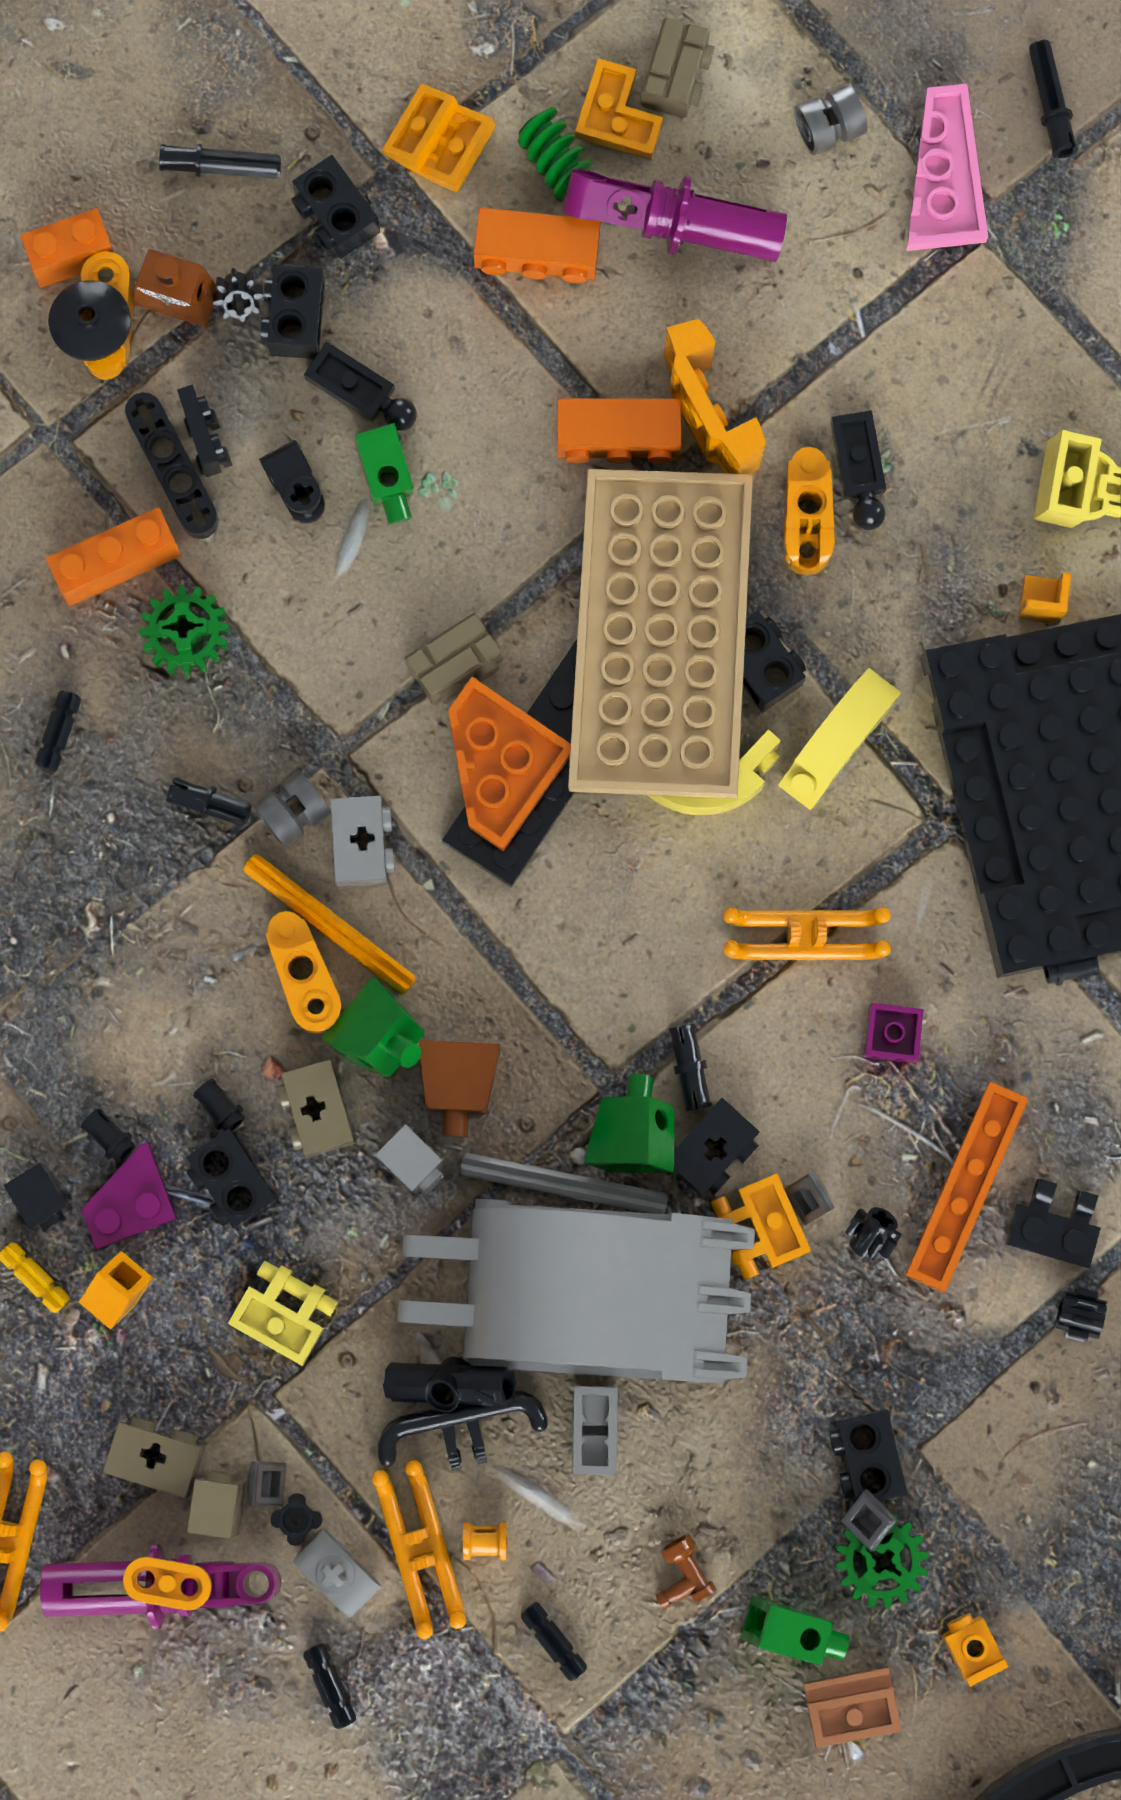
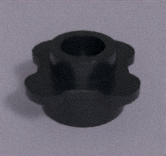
M295 1493L289 1497L288 1504L285 1507L272 1513L270 1520L273 1527L280 1528L287 1535V1542L290 1545L298 1546L304 1542L305 1535L311 1529H317L321 1526L322 1515L318 1511H313L306 1504V1498L303 1494ZM295 1515H298L301 1519L298 1524L292 1521Z

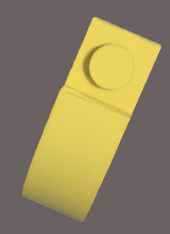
M868 668L820 725L796 757L795 762L778 786L811 811L856 750L879 725L902 692Z
M768 729L739 760L738 798L648 796L666 808L690 815H714L733 810L747 803L763 789L765 781L756 772L759 770L762 774H765L778 760L780 755L775 751L778 749L781 740Z

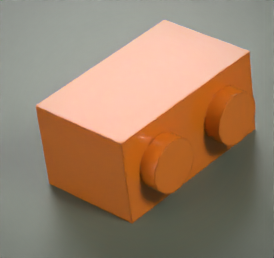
M98 208L20 234L40 288L80 275L83 264L90 256L97 252H114Z

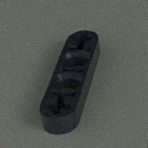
M141 392L133 395L125 406L127 420L183 529L193 538L204 539L211 536L218 527L219 519L217 512L160 401L150 393ZM141 405H145L147 409L155 408L150 412L156 429L150 432L142 417L134 418L139 414L138 407ZM161 438H167L174 443L173 452L165 458H158L151 452L153 443ZM185 473L192 478V486L188 491L176 493L170 489V480L176 474ZM193 499L200 513L210 514L205 517L206 525L203 527H199L197 523L189 524L193 520V515L187 503Z

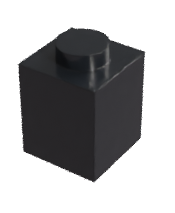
M42 1163L35 1165L3 1185L31 1230L37 1231L42 1228L44 1233L56 1228L67 1220L64 1213L72 1209L49 1168Z

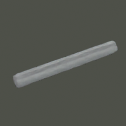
M470 1153L463 1155L460 1167L461 1175L644 1213L664 1214L668 1202V1195L664 1192Z

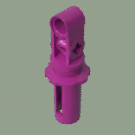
M582 169L571 170L562 210L565 214L579 219L598 220L639 229L642 231V237L651 239L652 236L662 237L666 239L668 254L674 255L679 243L682 245L684 242L772 262H776L779 257L787 223L786 213L695 194L694 190L692 189L691 191L690 189L691 177L684 176L678 188L672 189L668 186L664 187L661 181L654 180L650 187L605 177L601 174ZM624 196H629L632 205H627L625 211H620L617 202H622Z
M151 1545L147 1557L165 1559L161 1545ZM190 1554L180 1555L178 1559H170L171 1561L200 1566L209 1574L212 1582V1591L208 1600L199 1608L261 1604L274 1598L281 1588V1575L278 1569L267 1562L235 1563V1561H215L194 1564ZM133 1561L45 1564L42 1569L40 1601L45 1617L146 1614L152 1629H161L166 1614H176L178 1612L181 1617H190L193 1610H181L138 1602L128 1594L73 1596V1583L123 1581L124 1572ZM145 1570L139 1574L138 1581H145V1588H149L154 1584L155 1577L152 1572ZM254 1571H261L268 1578L269 1587L264 1595L255 1594L249 1587V1577ZM191 1578L185 1579L182 1582V1591L186 1595L196 1594L198 1591L197 1582Z

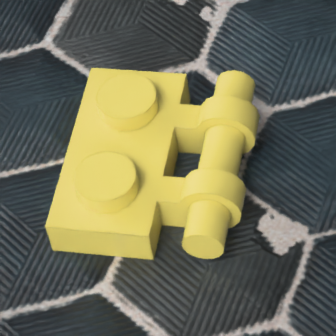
M264 1261L257 1272V1276L270 1283L267 1290L263 1294L249 1286L228 1324L303 1366L324 1330L323 1327L310 1321V1318L316 1309L331 1317L339 1302L325 1294L326 1290L317 1284L311 1287L292 1276L293 1271L281 1265L278 1268ZM282 1291L303 1301L298 1313L277 1302Z

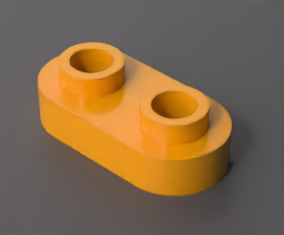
M141 1557L134 1560L128 1565L123 1575L124 1589L132 1599L138 1602L181 1610H194L201 1607L208 1600L212 1591L211 1578L200 1566L155 1557ZM145 1570L152 1572L155 1577L154 1584L149 1588L141 1586L138 1581L139 1574ZM191 1578L197 1582L198 1591L196 1594L186 1595L182 1591V1582L185 1579Z

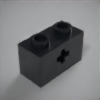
M721 1098L674 1150V1173L700 1197L707 1190L715 1195L731 1177L725 1172L731 1163L737 1159L743 1164L759 1146L753 1139L760 1131L727 1101ZM720 1140L725 1145L721 1150L725 1158L721 1160L719 1157H714L711 1161L705 1157L708 1148L704 1143L708 1141L711 1144H715Z

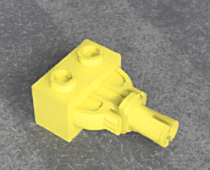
M1062 430L1047 441L1033 520L1073 528L1083 521L1095 520L1104 515L1116 518L1121 517V467H1117L1109 456L1100 451L1102 439Z

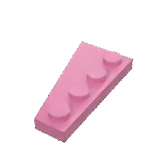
M967 84L929 87L926 90L906 251L986 243L988 231Z

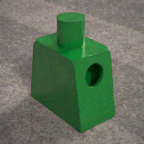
M395 423L355 434L356 449L373 505L383 504L388 525L412 519L406 497L413 495V485ZM385 474H392L395 477L396 483L392 486H384L380 477Z
M372 976L322 1039L348 1062L381 1076L389 1077L400 1064L405 1068H410L419 1061L421 1048L417 1044L423 1038L425 1030L404 1005Z
M630 1074L626 1096L605 1097L601 1100L586 1151L585 1164L609 1173L674 1172V1109L672 1105L652 1098L653 1077L643 1074Z
M751 1596L740 1638L757 1648L821 1665L825 1656L843 1660L849 1647V1635L832 1630L833 1622L813 1613Z

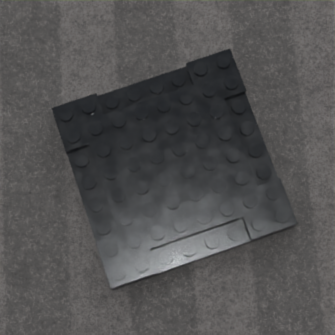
M1121 614L1009 637L1006 634L925 650L920 660L924 677L928 674L935 701L931 706L997 978L1120 953Z

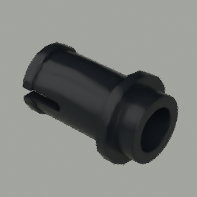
M1097 957L1051 966L1043 970L1048 984L1055 982L1056 986H1060L1064 980L1098 975L1099 964Z
M215 1079L206 1081L194 1092L193 1097L201 1103L216 1121L214 1127L217 1130L222 1129L226 1131L230 1129L233 1131L245 1120V1116L241 1113L243 1111L241 1105L235 1106L217 1085Z
M100 1108L93 1111L81 1125V1128L106 1151L105 1157L108 1160L113 1158L116 1162H120L135 1147V1144L131 1141L132 1135L129 1132L123 1133Z

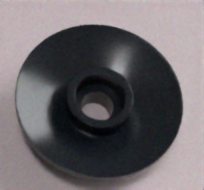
M81 281L65 288L54 300L49 312V330L54 342L65 354L78 360L96 361L114 354L124 344L131 328V314L124 297L112 286L99 281ZM86 310L95 312L94 318L90 321L80 319L81 314Z

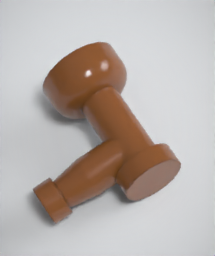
M690 1534L679 1537L660 1550L664 1560L670 1564L677 1563L684 1575L683 1579L674 1583L666 1591L662 1590L655 1594L663 1610L670 1607L671 1603L681 1600L688 1595H691L694 1602H698L711 1595L717 1589L712 1581L707 1582L691 1555L695 1549V1543Z

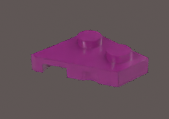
M148 1142L141 1144L81 1209L96 1250L178 1219Z

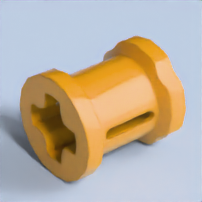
M500 1521L498 1526H472L471 1522H463V1560H470L472 1556H498L500 1561H507V1521Z

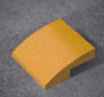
M421 83L385 143L382 152L418 175L458 193L495 130L496 124L493 118L459 105L455 96Z

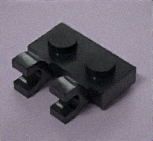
M193 384L177 389L186 416L184 424L189 438L193 437L198 452L196 460L201 475L209 477L222 473L220 465H224L225 468L233 465L227 448L221 445L218 433L209 435L207 427H211L212 430L220 428L215 411L209 408L205 395L197 398Z
M1036 1179L1030 1206L1016 1205L1006 1245L1090 1269L1101 1227L1090 1225L1089 1221L1095 1210L1099 1195L1077 1191L1069 1219L1048 1212L1057 1183Z

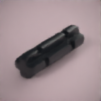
M64 690L58 692L54 704L57 709L51 712L42 739L44 747L39 748L35 759L36 765L44 770L56 771L62 758L61 754H59L60 750H65L74 723L72 715L77 714L81 699L77 694Z
M535 1602L521 1613L522 1621L529 1630L533 1628L536 1632L534 1636L555 1663H560L559 1669L569 1681L577 1679L586 1671V1663L578 1653L574 1654L572 1652L573 1646L553 1620L549 1622L546 1618L548 1614L540 1603Z
M321 1643L307 1649L303 1653V1657L308 1668L314 1671V1674H312L313 1680L325 1707H329L331 1710L329 1717L334 1728L342 1729L354 1723L356 1720L355 1712L351 1703H346L345 1699L348 1696L335 1666H330L329 1660L331 1657L326 1646Z

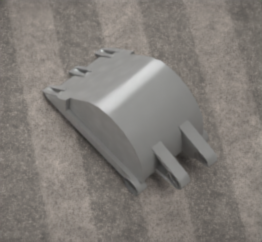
M475 1199L471 1238L403 1235L402 1257L469 1262L467 1303L399 1300L397 1322L465 1327L463 1357L471 1366L508 1367L511 1370L724 1384V1379L747 1377L748 1358L728 1354L725 1351L728 1314L750 1313L751 1293L729 1288L731 1249L754 1248L755 1229L733 1224V1219L671 1213L670 1215L513 1205L512 1201Z

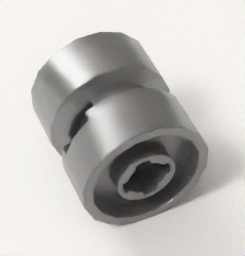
M849 84L827 92L824 101L815 97L796 105L794 109L800 135L812 155L835 147L837 139L848 142L867 134L868 131L867 120L860 99ZM825 115H827L828 121H829V123H830V127H829V125H828V122H827V119H826Z
M299 770L280 784V793L269 792L252 805L262 821L285 849L304 835L303 827L305 825L314 827L331 814V810ZM294 797L304 809L297 817L286 804Z

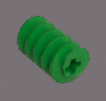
M551 107L533 116L519 130L517 142L521 149L527 150L526 155L530 162L536 163L535 169L538 174L545 176L544 182L547 187L554 189L553 195L556 200L563 202L565 201L571 170L582 169L589 171L593 166V162L591 159L578 162V159L585 152L584 148L577 146L570 150L569 146L576 137L573 133H568L561 137L560 134L565 130L567 124L564 120L552 124L551 121L556 117L558 111L555 107Z

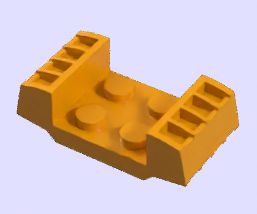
M700 319L667 327V334L665 335L667 340H665L666 346H664L665 352H663L671 374L669 392L673 399H681V414L706 461L717 464L723 473H755L761 467V458L766 446L759 421L755 417L726 432L724 427L728 426V422L722 408L718 403L712 405L706 394L709 387L702 372L712 368L716 344L714 337Z

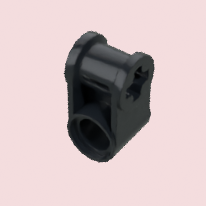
M296 440L259 458L275 491L279 492L291 516L300 523L309 524L317 521L325 510L324 498ZM306 495L310 499V503L303 505L299 501V497Z

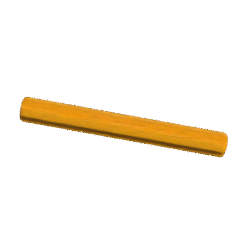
M254 854L249 858L243 868L249 877L302 918H305L307 922L397 992L405 994L410 990L416 980L410 971L259 854Z

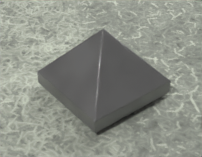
M813 1171L784 1188L787 1197L805 1226L835 1208L827 1189Z
M251 1461L247 1478L248 1505L283 1506L286 1463Z
M866 1489L841 1522L872 1552L894 1526L897 1519Z

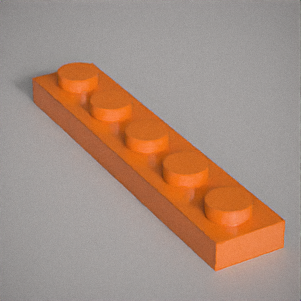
M991 1081L987 1083L904 1276L942 1293L946 1292L1029 1098Z

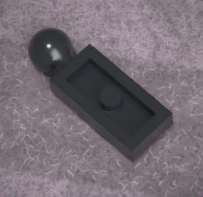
M327 341L304 373L305 380L371 422L375 420L380 411L384 413L386 423L388 425L395 423L398 431L411 428L416 421L417 411L411 401L405 398H390L395 391L393 383Z
M872 410L831 417L830 424L844 500L858 497V502L853 509V519L860 528L874 530L884 522L886 515L883 504L874 498V495L885 493L886 483Z

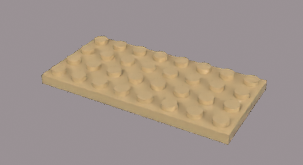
M588 469L569 792L738 798L753 474Z

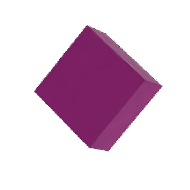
M871 1003L868 1008L863 1058L916 1064L919 1059L924 1009Z

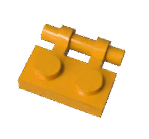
M777 1173L737 1190L744 1205L743 1207L732 1211L726 1196L710 1202L717 1218L733 1219V1224L739 1225V1222L749 1218L755 1229L759 1242L754 1243V1248L731 1249L733 1266L738 1265L744 1281L760 1274L753 1259L765 1253L772 1269L811 1252Z

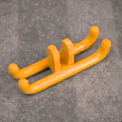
M728 907L723 911L722 915L724 921L733 926L787 927V943H737L734 940L725 942L723 952L732 959L870 960L884 958L891 952V945L886 940H880L875 943H826L827 927H868L885 924L891 917V913L886 907H879L873 910H737L734 907Z
M0 1452V1563H9L0 1598V1632L9 1626L16 1608L48 1475L46 1463L41 1459L33 1460L29 1465L30 1480L19 1524L2 1520L14 1472V1458L9 1452Z
M413 1459L406 1463L405 1472L411 1485L423 1528L406 1532L394 1488L386 1471H375L372 1474V1482L375 1486L412 1612L416 1634L420 1639L425 1640L432 1636L433 1625L417 1570L434 1565L451 1627L454 1629L463 1628L466 1624V1614L425 1472L421 1463Z

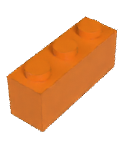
M479 207L474 247V267L490 275H503L508 271L522 273L524 277L530 279H544L547 275L562 277L564 281L569 283H584L586 280H595L601 221Z
M557 398V458H566V462L574 464L587 463L590 461V458H607V462L615 464L628 463L631 461V458H648V462L655 464L669 463L672 461V458H680L681 399Z
M157 507L45 559L62 596L70 607L182 555L160 508Z

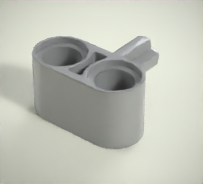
M322 1529L293 1560L295 1565L349 1618H352L381 1588L380 1583L325 1529Z

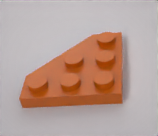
M471 677L448 709L468 826L471 830L504 851L570 758L571 744Z

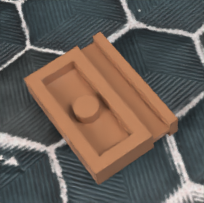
M888 1666L803 1683L816 1748L902 1731Z

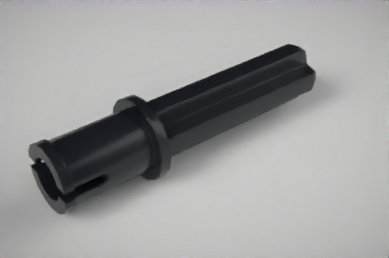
M1043 39L1033 42L1029 46V53L1044 115L1041 117V124L1047 127L1052 156L1054 158H1066L1078 151L1070 122L1073 113L1065 105L1051 44L1048 40Z
M161 144L159 170L196 172V177H200L201 173L276 179L281 173V157L278 154L204 149L202 144H197V148L165 146V144Z

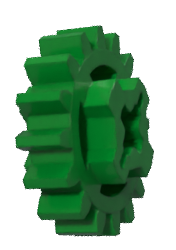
M179 585L178 595L172 596L167 589H164L163 596L165 600L160 603L155 599H151L149 602L154 610L153 613L141 614L142 620L149 625L139 629L141 638L150 640L142 646L145 653L152 654L156 652L152 659L154 665L159 667L167 662V671L171 675L177 671L178 667H182L186 677L191 676L192 667L198 666L203 673L207 672L205 661L210 659L213 662L219 663L220 658L216 652L217 648L228 649L229 646L227 640L221 637V635L231 632L228 623L220 622L227 616L224 608L214 609L217 604L214 595H210L203 600V592L200 587H196L192 595H189L184 585ZM192 606L205 612L210 620H207L206 617L198 618L194 615ZM174 609V612L166 620H162L169 611ZM183 624H189L192 629L187 632L186 638H181L178 633L182 631ZM209 641L201 651L195 654L196 649L203 642ZM159 642L175 646L178 656L166 651Z
M906 1521L900 1527H897L895 1523L889 1531L891 1532L890 1535H887L884 1541H881L874 1550V1552L877 1551L883 1554L888 1549L890 1553L887 1559L891 1562V1566L897 1570L896 1573L882 1567L875 1571L873 1568L876 1562L872 1555L866 1551L867 1547L851 1531L843 1530L842 1533L849 1541L847 1545H836L835 1550L844 1554V1560L834 1563V1567L839 1570H846L847 1574L839 1582L842 1586H848L853 1583L855 1587L852 1590L851 1597L855 1600L865 1593L867 1594V1606L873 1608L877 1598H881L884 1607L888 1609L892 1606V1597L897 1596L905 1604L908 1602L905 1593L908 1588L917 1592L921 1590L915 1578L917 1575H928V1571L919 1566V1561L929 1558V1553L917 1550L916 1546L924 1538L920 1534L912 1537L908 1535L912 1528L910 1522ZM904 1544L908 1549L910 1557L908 1570L902 1567L900 1552L905 1547ZM855 1550L862 1556L863 1569L860 1571L859 1576L856 1575L853 1565ZM892 1578L898 1583L889 1589L878 1590L872 1588L879 1580Z

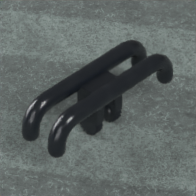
M524 1391L514 1392V1400L509 1407L458 1405L452 1412L444 1413L430 1409L404 1415L390 1421L383 1429L378 1442V1459L384 1467L393 1466L397 1457L396 1443L399 1439L442 1428L451 1470L461 1469L462 1459L460 1450L456 1445L454 1425L466 1423L473 1443L474 1459L477 1460L478 1464L487 1463L478 1420L520 1411L528 1416L534 1431L543 1432L548 1426L547 1415L542 1403L534 1395Z

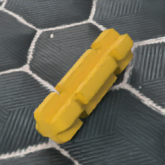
M9 1243L0 1252V1261L8 1269H13V1274L36 1297L39 1298L41 1296L43 1298L42 1303L51 1312H59L70 1300L69 1295L60 1286L55 1287L53 1285L55 1281L32 1258H26V1252L17 1243Z

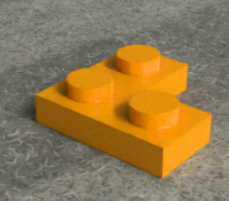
M598 58L575 129V137L652 160L664 117L627 107L637 69Z

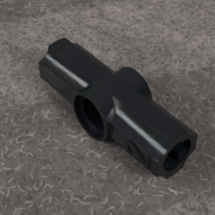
M452 1356L444 1359L441 1364L391 1362L385 1369L383 1389L385 1397L391 1398L392 1402L428 1403L433 1409L446 1413L452 1412L458 1405L509 1407L514 1400L516 1379L514 1371L509 1370L508 1367L471 1366L464 1359Z

